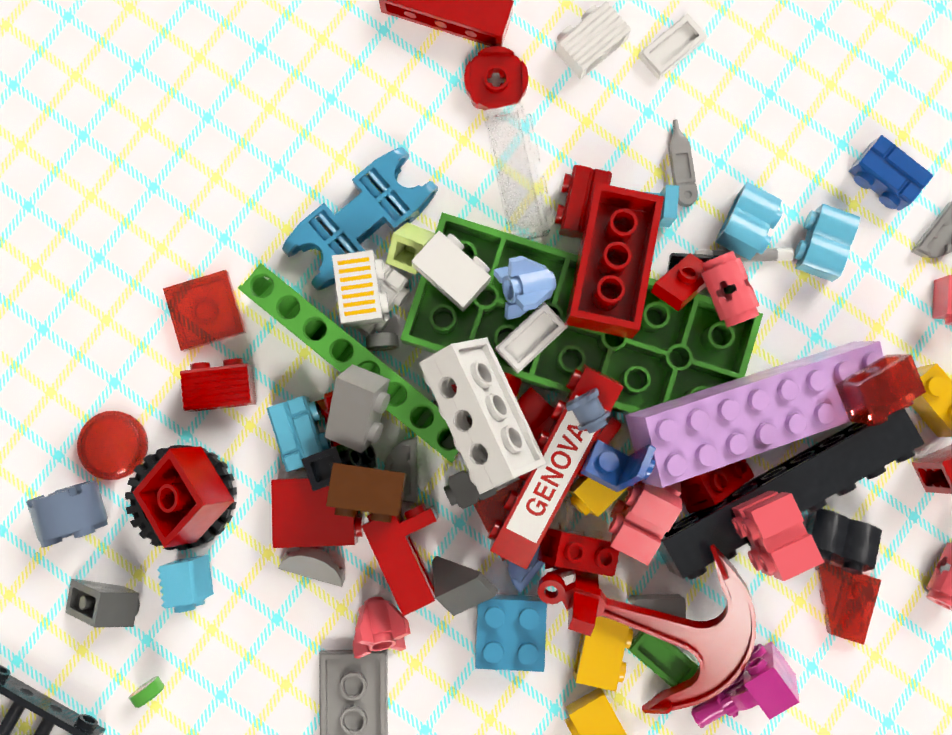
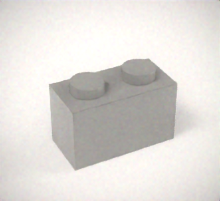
M353 364L338 375L335 379L325 438L360 453L372 442L376 443L381 437L384 425L380 423L381 417L390 401V394L387 393L390 379Z

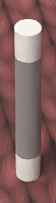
M766 248L762 255L756 253L751 260L734 252L736 258H741L742 262L792 261L794 259L793 248ZM695 250L694 254L721 256L731 252V250Z

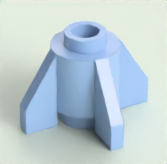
M523 256L509 258L508 267L494 269L493 275L502 283L503 293L507 300L505 302L504 315L507 320L521 317L527 311L536 309L545 300L552 297L553 291L556 288V279L552 271H549L545 265Z

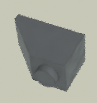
M71 579L65 613L94 628L134 627L135 616L140 609L139 592L120 585Z

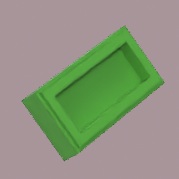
M641 631L632 639L631 647L628 649L671 687L690 679L699 667L675 645Z

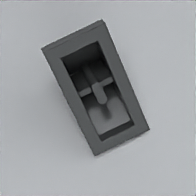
M435 556L432 560L435 599L453 616L495 597L499 591L480 571L439 556Z

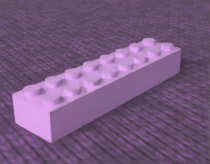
M853 341L627 414L625 417L634 452L648 444L656 448L652 457L655 460L654 469L646 480H641V482L664 488L894 407V401L881 342Z

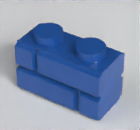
M880 135L868 145L848 171L854 175L853 179L857 185L864 189L873 190L880 196L879 201L885 207L897 209L898 211L909 206L933 178L932 173L883 135Z

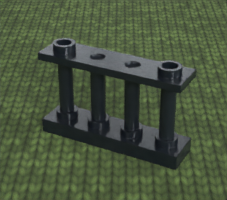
M0 665V694L13 701L0 724V735H10L25 708L42 717L33 735H49L54 725L72 735H103L106 729L99 726L98 721L94 717L87 714H78L11 676L10 670Z

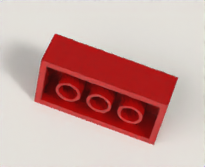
M595 183L589 198L565 325L631 339L639 332L664 196Z

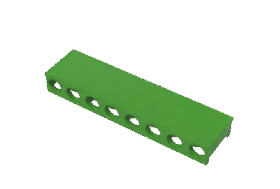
M262 263L259 264L243 285H239L238 289L339 372L342 373L353 364L390 379L387 393L390 394V401L386 410L448 461L454 462L455 456L459 451L454 445L452 433L446 420L440 415L438 406Z

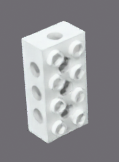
M487 337L450 344L419 362L424 373V380L435 396L440 415L446 420L453 436L454 445L461 453L469 470V478L476 486L479 494L547 464ZM455 384L457 386L456 393L453 391L451 385ZM466 416L472 418V426L468 423ZM482 447L486 449L488 458H485L482 454Z

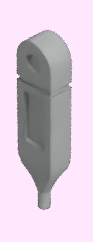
M678 119L673 120L674 130L668 147L673 185L679 186L678 204L682 207H689L698 198L690 142L679 129Z

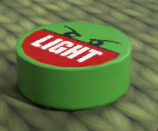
M155 676L136 689L128 699L135 708H140L155 698L164 689L165 685L159 676Z

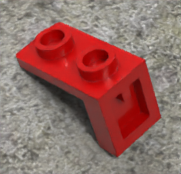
M746 459L681 481V494L679 497L682 498V502L689 514L712 507L754 477V473Z
M548 528L540 543L537 560L556 567L613 577L615 576L620 551L610 546L611 541Z

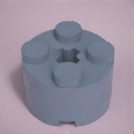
M97 480L75 484L56 490L46 497L43 494L26 501L41 548L63 541V538L74 535V538H80L96 532L95 529L108 525V516Z

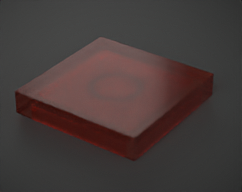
M222 270L163 288L180 351L185 352L246 333L229 271Z

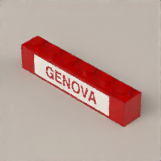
M585 364L581 371L575 369L566 385L567 388L571 389L565 401L558 400L550 415L554 422L549 432L543 430L536 441L547 464L518 477L523 481L517 492L514 490L510 491L503 505V508L507 510L502 521L495 520L487 538L491 539V552L526 570L601 431L599 429L590 434L587 429L579 431L577 427L580 424L573 411L566 409V403L597 387L600 394L597 397L604 410L611 412L624 387L620 382Z

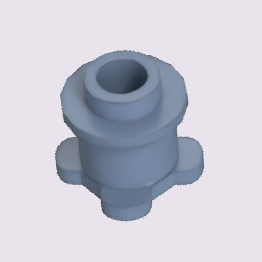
M597 387L570 400L565 406L568 411L572 410L580 424L577 427L578 430L587 429L589 434L608 424L606 418L611 414L609 410H604L597 396L600 394Z

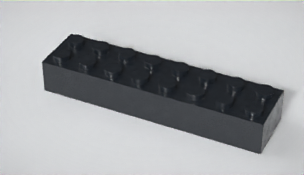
M904 407L885 409L865 416L751 479L715 506L690 513L674 522L669 532H666L663 536L658 552L668 570L682 579L686 577L689 580L698 578L707 572L706 566L715 562L710 545L715 544L728 560L737 555L736 549L745 544L751 546L747 536L741 538L732 523V519L735 518L732 511L733 507L767 491H777L778 493H792L800 512L802 513L807 510L808 513H811L827 505L825 499L832 495L842 496L856 489L855 483L865 477L869 480L880 476L886 472L885 466L891 462L896 461V463H900L916 455L914 450L925 443Z

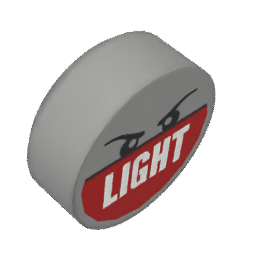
M374 333L366 337V349L369 351H388L399 348V337L396 333Z

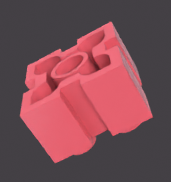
M639 481L632 487H627L626 490L629 491L623 501L618 499L610 513V517L613 518L608 529L612 533L610 546L648 566L659 549L663 536L666 532H669L682 511V498L679 497L681 494V482L660 488Z
M767 491L732 508L735 515L732 523L741 538L747 536L751 544V550L747 554L756 571L761 570L762 573L768 576L774 575L776 579L786 581L824 563L812 535L806 531L803 524L805 520L792 493Z

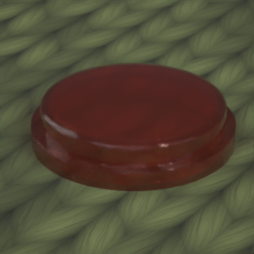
M105 411L93 416L82 427L77 440V453L81 464L90 474L103 480H119L135 473L133 471L135 467L143 464V459L147 456L148 437L143 425L132 415L120 411Z

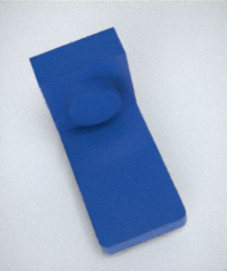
M596 440L580 473L615 492H619L629 486L632 487L643 479L646 480L650 476L655 466V460L652 457L656 448L648 444L628 456L606 443Z

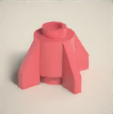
M377 596L365 600L364 605L358 609L359 617L352 644L354 658L359 659L372 653V651H382L389 648L398 651L405 650L404 637L411 634L408 620L390 601L384 600L383 597Z

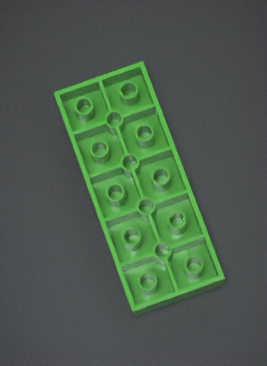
M442 212L435 234L440 231L446 237L449 233L454 235L464 245L462 251L471 259L477 256L490 268L488 274L491 276V281L467 309L462 312L421 275L400 338L405 345L435 354L453 343L487 337L503 372L520 378L521 382L565 396L571 390L566 387L571 374L575 369L581 371L585 364L620 382L624 386L612 411L627 415L745 377L763 313L759 312V316L727 328L724 320L720 321L711 297L698 293L681 310L677 311L651 293L657 280L649 278L640 330L632 339L567 325L568 327L517 374L494 349L536 309L527 311L521 317L507 320L504 316L505 302L507 300L503 293L502 283L493 275L494 269L508 267L509 258L523 256L545 265L555 276L556 288L553 291L552 297L544 302L565 323L578 255Z

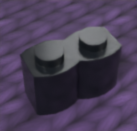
M823 508L808 514L805 528L807 533L812 535L824 563H830L831 560L842 565L841 569L855 575H862L863 572L875 569L882 535L880 528L862 521L849 519L842 514Z

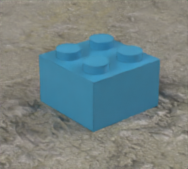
M496 594L495 597L477 605L475 669L544 672L547 604L539 596Z

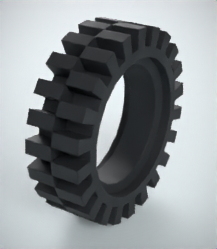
M172 445L168 448L155 450V454L147 455L143 459L145 462L135 467L133 470L136 472L135 477H130L127 485L132 487L131 492H125V500H130L131 506L126 507L127 514H133L134 520L130 521L133 528L139 527L141 530L139 535L143 539H151L150 544L156 547L163 545L132 492L170 448L195 446ZM203 448L234 499V495H237V487L233 488L232 481L235 479L233 474H229L226 470L228 468L227 464L224 461L218 460V455L206 451L207 449ZM233 502L197 542L164 549H178V551L210 542L216 535L221 534L225 530L224 526L226 523H230L233 517L230 514L233 509H236L237 502Z

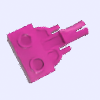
M772 641L764 646L757 644L754 646L751 657L738 678L718 695L692 708L691 714L698 726L704 728L725 714L735 718L738 716L739 711L748 710L759 705L770 720L800 703L796 673Z

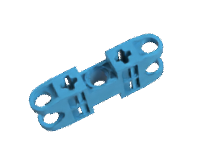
M403 147L396 148L375 159L357 174L352 181L360 194L335 215L325 203L321 204L297 225L284 242L282 251L288 257L296 255L301 250L304 253L315 249L323 253V262L318 268L320 272L311 281L312 286L317 291L335 284L332 256L346 254L339 244L348 253L365 251L360 244L385 223L395 232L405 223H411L420 216L436 195L438 186L433 181L427 182L422 187L417 185L411 188L404 187L397 182L398 175L402 171L400 168L410 156ZM320 222H322L333 235H330L325 230V228L320 224Z

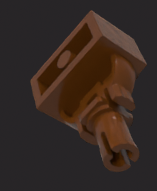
M333 463L326 506L335 507L334 515L356 518V512L363 511L371 513L370 520L391 523L392 516L399 517L401 515L407 474Z

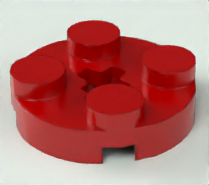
M501 46L484 48L466 65L464 87L472 105L477 109L490 113L509 111L520 105L527 91L529 80L527 66L509 48ZM493 73H499V77L505 79V82L500 83L498 87H494L492 83H488L487 79H491Z

